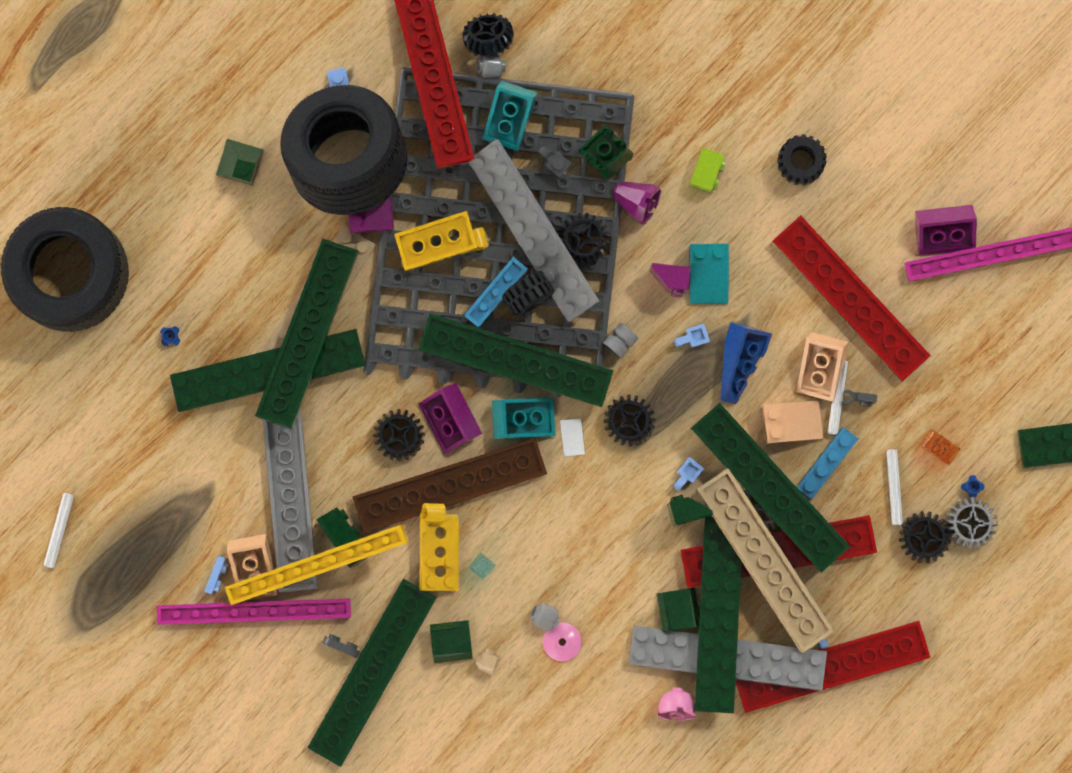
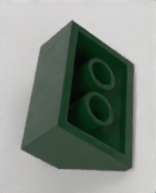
M683 495L672 497L667 504L673 527L713 515L711 509L689 497L684 498Z
M338 507L316 519L335 548L358 540V535L360 534L355 525L351 526L348 523L347 519H349V516L345 510H339ZM366 558L352 562L347 565L349 568H353L362 561H364Z

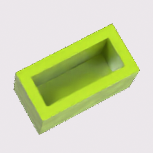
M702 148L689 186L710 194L712 189L716 190L720 180L716 177L719 171L723 172L726 161H723L724 155Z

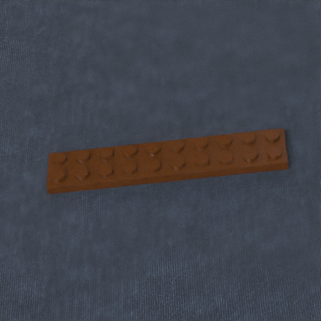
M535 437L352 497L363 532L367 533L420 516L424 503H439L448 507L547 475V471Z

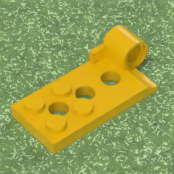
M467 211L394 234L405 271L459 254L463 255L489 247L484 228L472 229ZM453 230H458L459 238L455 241L451 240L450 233ZM433 237H441V244L439 246L432 245ZM416 242L423 243L422 251L415 252L414 244Z
M424 503L422 505L420 513L419 591H459L458 514H446L444 504ZM438 527L442 528L444 532L442 538H437L435 535ZM437 547L443 549V556L440 558L435 554ZM438 566L443 568V575L441 577L435 574V569Z

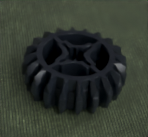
M487 13L484 16L480 14L478 18L473 17L472 21H467L462 37L469 53L473 52L474 56L480 55L482 58L485 55L488 57L490 55L497 56L499 52L504 54V49H509V46L512 44L514 31L511 22L504 18L502 14L497 16L495 13L492 15Z
M578 213L577 220L573 215L570 216L572 223L565 220L564 223L567 228L564 226L560 227V230L565 233L558 234L560 238L564 239L562 242L570 255H573V260L576 261V258H580V265H582L583 259H586V263L590 264L591 257L596 262V254L599 257H603V253L600 250L607 251L608 248L603 244H609L610 240L604 239V237L609 236V232H603L607 229V226H599L602 223V219L595 222L596 215L588 219L589 213H585V218H582L581 213ZM579 224H587L582 231L571 230ZM592 227L599 233L600 242L595 241L591 237ZM587 232V239L589 241L581 244L579 236L582 235L583 237V234ZM568 235L572 236L578 243L575 250L568 243ZM585 246L596 247L592 252L580 253Z
M627 395V401H624V397L620 396L621 403L614 399L615 407L608 405V409L612 412H605L604 414L610 417V419L604 420V423H610V426L605 427V430H612L608 436L612 437L615 434L617 437L614 442L617 443L620 438L622 439V446H624L625 440L629 441V447H632L633 440H635L636 445H639V438L645 442L646 437L644 434L647 436L652 435L648 428H655L650 422H655L656 419L649 417L654 414V411H647L651 405L647 404L644 407L645 399H642L639 403L637 402V395L634 397V401L631 400V395ZM633 405L638 407L639 410L634 413H628L623 406ZM618 410L623 421L615 428L614 415ZM644 414L646 423L641 431L637 425V419ZM637 415L633 420L634 426H630V423L629 425L625 424L626 416L634 417ZM630 428L637 435L625 436L620 431Z
M397 409V415H394V412L391 410L389 411L391 417L388 418L386 414H383L384 422L378 419L377 422L381 424V427H374L379 433L373 434V437L379 438V440L374 443L375 445H382L378 448L379 452L384 449L386 450L383 454L384 457L391 453V460H394L395 455H398V461L402 460L401 455H404L405 459L408 460V453L415 456L416 454L413 449L415 448L420 451L421 448L417 444H424V441L419 439V437L425 436V433H419V430L424 429V426L420 425L417 427L421 420L418 418L413 421L414 413L407 417L408 410H405L403 415H401L400 409ZM405 420L410 424L399 428L393 421ZM388 425L392 430V435L385 442L384 430ZM393 427L399 432H404L402 436H404L405 443L399 438H394L396 434ZM414 428L415 438L412 445H410L406 436ZM399 442L406 449L396 451L390 449L389 446Z
M921 511L919 514L920 518L914 513L912 514L914 520L909 517L906 518L909 525L905 523L901 525L906 529L905 531H899V534L904 535V538L898 539L899 542L905 541V545H902L901 549L908 548L905 555L908 556L912 553L911 560H915L918 556V563H922L923 558H925L926 563H930V557L935 562L937 561L936 554L939 557L944 556L941 549L948 551L944 544H951L950 540H945V537L951 536V533H945L944 531L949 526L942 527L945 520L941 519L938 522V514H935L932 519V512H928L925 517L924 512ZM925 521L920 532H911L915 524ZM930 524H933L938 529L940 537L931 533ZM926 532L927 535H929V538L932 539L925 540L924 543L922 541L923 539L916 535H923ZM910 537L918 541L919 551L912 546ZM930 542L939 543L934 551L925 553Z

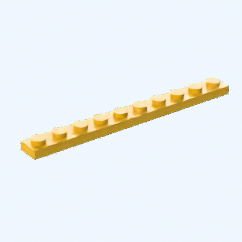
M401 524L226 586L225 590L230 604L233 605L409 542Z

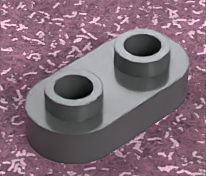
M330 634L329 637H324L323 644L358 658L360 653L357 650L358 645L347 642V644L339 642L341 638Z

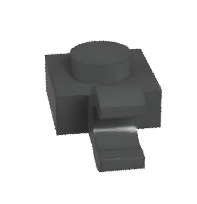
M544 146L538 153L547 161L545 167L558 178L572 164L558 151L553 155Z
M844 390V394L850 395L849 401H842L845 405L857 401L860 402L861 406L871 407V404L877 402V395Z

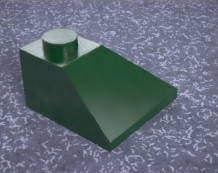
M227 139L216 175L253 186L264 149Z

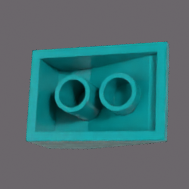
M501 81L495 91L482 139L489 142L498 139L502 146L519 151L538 93Z
M690 244V304H728L729 244Z
M553 398L501 399L492 401L494 439L555 436Z

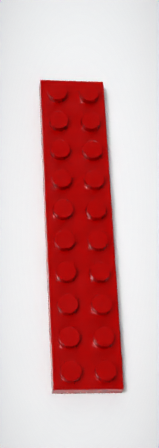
M394 0L437 169L475 161L434 0Z
M801 215L772 241L901 382L931 356Z
M870 515L829 522L850 546L835 561L877 553ZM783 531L771 533L793 568L813 565ZM703 546L681 549L687 588L700 586ZM741 563V578L751 576L744 564Z
M918 620L819 650L827 651L822 690L931 658L920 621ZM736 679V686L745 713L818 692V690Z

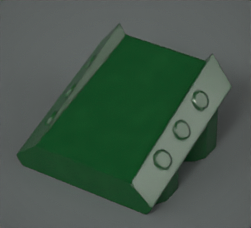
M604 125L578 150L605 179H612V176L628 161L632 160L634 154L627 144L620 140L607 125Z
M695 588L657 593L663 632L699 626L700 615Z
M469 620L430 624L434 663L473 659Z

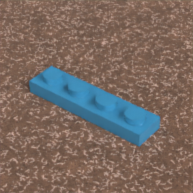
M513 257L464 314V317L479 328L501 303L504 292L519 281L528 271V268Z
M843 427L797 486L799 491L812 500L858 438Z

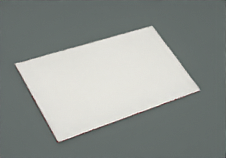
M581 418L560 420L564 456L585 454Z

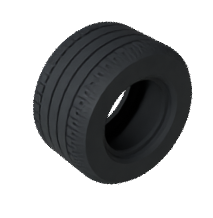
M336 85L313 92V94H310V96H307L295 106L290 115H288L282 129L280 141L281 154L296 190L310 205L325 213L353 215L363 213L364 211L367 212L391 197V194L399 187L405 175L408 159L407 147L396 115L381 96L364 87ZM358 130L370 134L365 150L350 162L329 164L315 156L321 144L339 132Z
M55 207V209L48 208L47 210L39 211V213L36 212L14 229V232L11 233L9 240L5 244L6 247H4L1 258V277L5 291L11 302L20 312L42 326L63 332H75L91 328V326H95L99 322L104 321L105 318H108L116 310V307L121 302L120 300L124 297V292L127 289L126 285L128 284L127 277H129L126 252L117 236L99 219L85 211L70 207ZM68 236L81 242L87 249L91 258L90 277L83 288L70 296H50L42 292L34 283L33 268L35 260L47 244L58 238Z

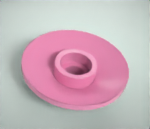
M559 623L556 628L553 627L550 631H546L543 638V646L546 653L557 661H568L574 658L580 651L582 644L580 633L574 626L568 623ZM564 638L566 644L564 646L559 645V639Z

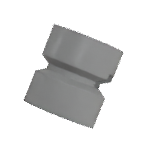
M619 323L613 330L614 335H609L603 344L621 359L627 353V347L633 346L639 338L624 324Z

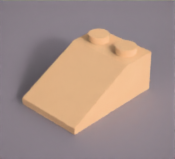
M812 332L806 338L796 392L833 402L845 364L849 342Z
M819 401L779 403L762 406L766 445L823 439Z
M266 534L228 541L227 554L235 583L274 570ZM276 589L248 600L278 595V591Z

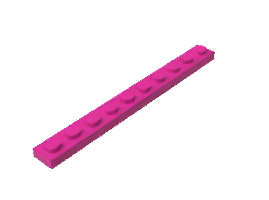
M1072 227L908 261L904 263L907 279L910 282L1072 248Z
M351 598L239 602L233 605L230 603L157 605V625L351 618Z

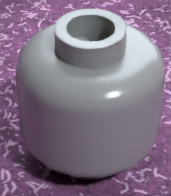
M499 54L497 56L490 55V57L485 55L477 60V72L484 78H499L502 72H505L506 62L502 60Z
M545 603L535 605L530 614L532 624L544 631H550L553 627L556 628L560 621L558 610Z

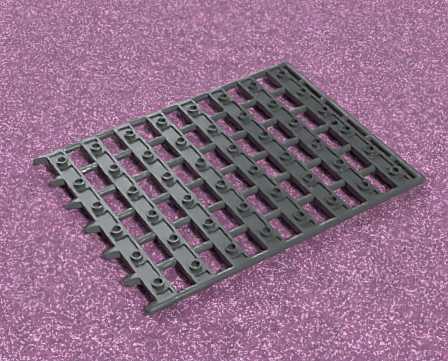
M402 68L395 115L403 138L430 141L425 120L403 118L405 100L420 102L415 81L407 80L408 75L413 76L412 69ZM453 73L454 81L476 83L475 88L456 86L461 107L473 108L471 125H466L474 155L476 146L486 147L492 143L482 139L485 127L478 126L480 109H491L496 90L483 89V84L497 86L501 81L525 89L551 92L550 97L537 95L531 114L548 117L546 134L525 132L519 151L539 153L540 149L544 146L553 155L558 151L565 157L581 158L579 176L563 174L558 178L545 167L547 161L544 158L542 171L517 170L530 190L539 191L538 204L555 231L563 232L560 230V227L564 226L567 228L564 221L568 220L572 223L570 219L572 215L576 220L578 219V213H581V217L585 218V214H583L584 197L614 200L612 191L616 184L625 181L627 163L618 171L617 180L587 177L589 161L578 150L592 137L593 122L624 125L622 140L629 148L634 105L633 94ZM558 93L589 96L588 101L558 98ZM596 97L626 100V105L596 102ZM555 118L586 121L584 138L554 135ZM430 143L428 158L408 156L404 175L426 178L424 196L394 192L391 194L393 212L421 215V226L428 223L429 217L446 218L467 211L472 222L497 224L495 242L488 241L489 247L453 256L452 275L422 272L423 266L415 268L414 271L384 267L386 250L399 251L394 234L402 231H381L365 354L366 367H364L363 371L365 375H370L376 363L398 365L400 377L406 380L410 378L414 368L436 370L438 381L441 384H446L449 381L452 372L474 374L477 387L482 389L486 387L491 376L505 377L418 351L419 348L413 347L415 329L425 330L430 313L476 327L464 315L455 314L457 296L479 298L499 274L500 263H508L513 257L524 266H530L529 274L536 272L520 245L502 243L504 225H507L495 204L469 201L471 183L482 185L469 162L437 169ZM503 146L508 156L512 160L513 151L516 150ZM433 179L463 182L462 199L431 197ZM547 192L577 196L575 213L545 210ZM615 201L613 218L596 216L595 222L602 219L600 227L603 225L607 226V229L603 232H609V254L603 255V257H599L596 254L597 261L594 262L591 257L590 264L586 263V259H583L582 265L579 264L580 258H576L575 261L581 272L606 275L604 293L594 292L600 302L587 310L602 313L600 331L569 327L570 322L566 320L564 315L562 326L531 323L532 311L524 315V322L493 318V311L479 329L527 344L538 343L559 346L558 353L566 355L567 347L597 350L596 365L603 367L606 346L603 342L607 337L621 205ZM579 224L571 230L582 231L587 224ZM592 227L590 235L599 236L597 230ZM459 231L457 232V238L450 237V239L453 241L457 240L460 236ZM440 236L432 238L433 246L441 244ZM572 238L571 248L575 250L578 243ZM416 242L414 244L415 252L422 251L423 243ZM462 258L492 262L490 280L460 276ZM381 288L411 290L410 309L379 305ZM419 291L450 295L448 313L418 310ZM552 296L540 305L559 308ZM377 325L407 328L405 346L375 343ZM513 380L514 390L517 393H522L527 384ZM552 392V394H553L555 397H561V396H562V395H559V394H556V393H553V392Z

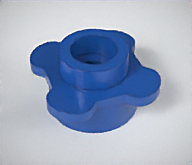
M163 327L161 329L162 345H178L180 343L178 338L180 330L178 327Z
M975 475L969 476V480L961 485V489L966 491L970 498H976L977 493L984 490L985 487L983 483L977 480Z

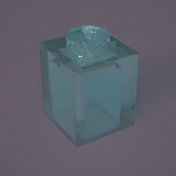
M480 553L469 568L484 580L496 565Z

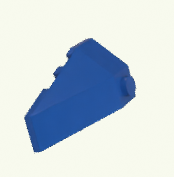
M730 323L724 346L721 401L737 403L747 386V379L750 373H754L757 369L755 366L760 356L764 357L772 333L744 324Z

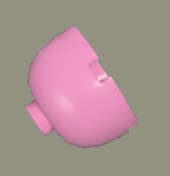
M672 688V691L665 693L659 700L658 717L661 719L671 720V717L678 718L677 721L694 719L696 716L695 700L692 695L684 692L682 688Z

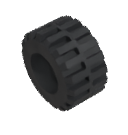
M802 134L798 137L796 135L792 139L789 138L781 147L777 158L778 170H781L782 177H786V181L789 183L792 181L794 185H806L818 179L823 172L827 162V154L824 152V146L820 145L818 139L815 141L813 136L806 137L805 134ZM798 150L808 152L813 159L812 166L807 170L797 169L791 162L793 152Z
M536 271L509 287L502 295V299L514 317H519L543 304L553 295L555 290L543 271Z

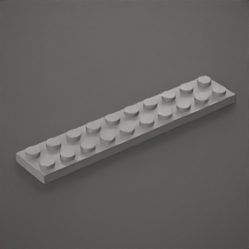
M498 139L494 140L474 155L475 161L469 162L470 166L535 270L543 271L554 288L555 292L552 297L568 322L574 320L600 302Z
M301 408L292 430L263 420L277 568L315 555ZM317 575L279 588V593L318 589Z
M634 625L629 665L697 674L699 634L672 630L663 632V629ZM738 640L736 679L822 691L827 651L808 649L801 653L797 647Z

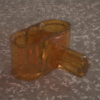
M932 429L928 431L920 443L923 449L947 465H951L961 450L957 445Z

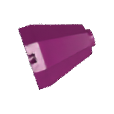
M622 181L620 184L615 185L612 194L614 195V200L637 222L645 225L653 215V213H650L653 207L657 208L662 191L653 184Z

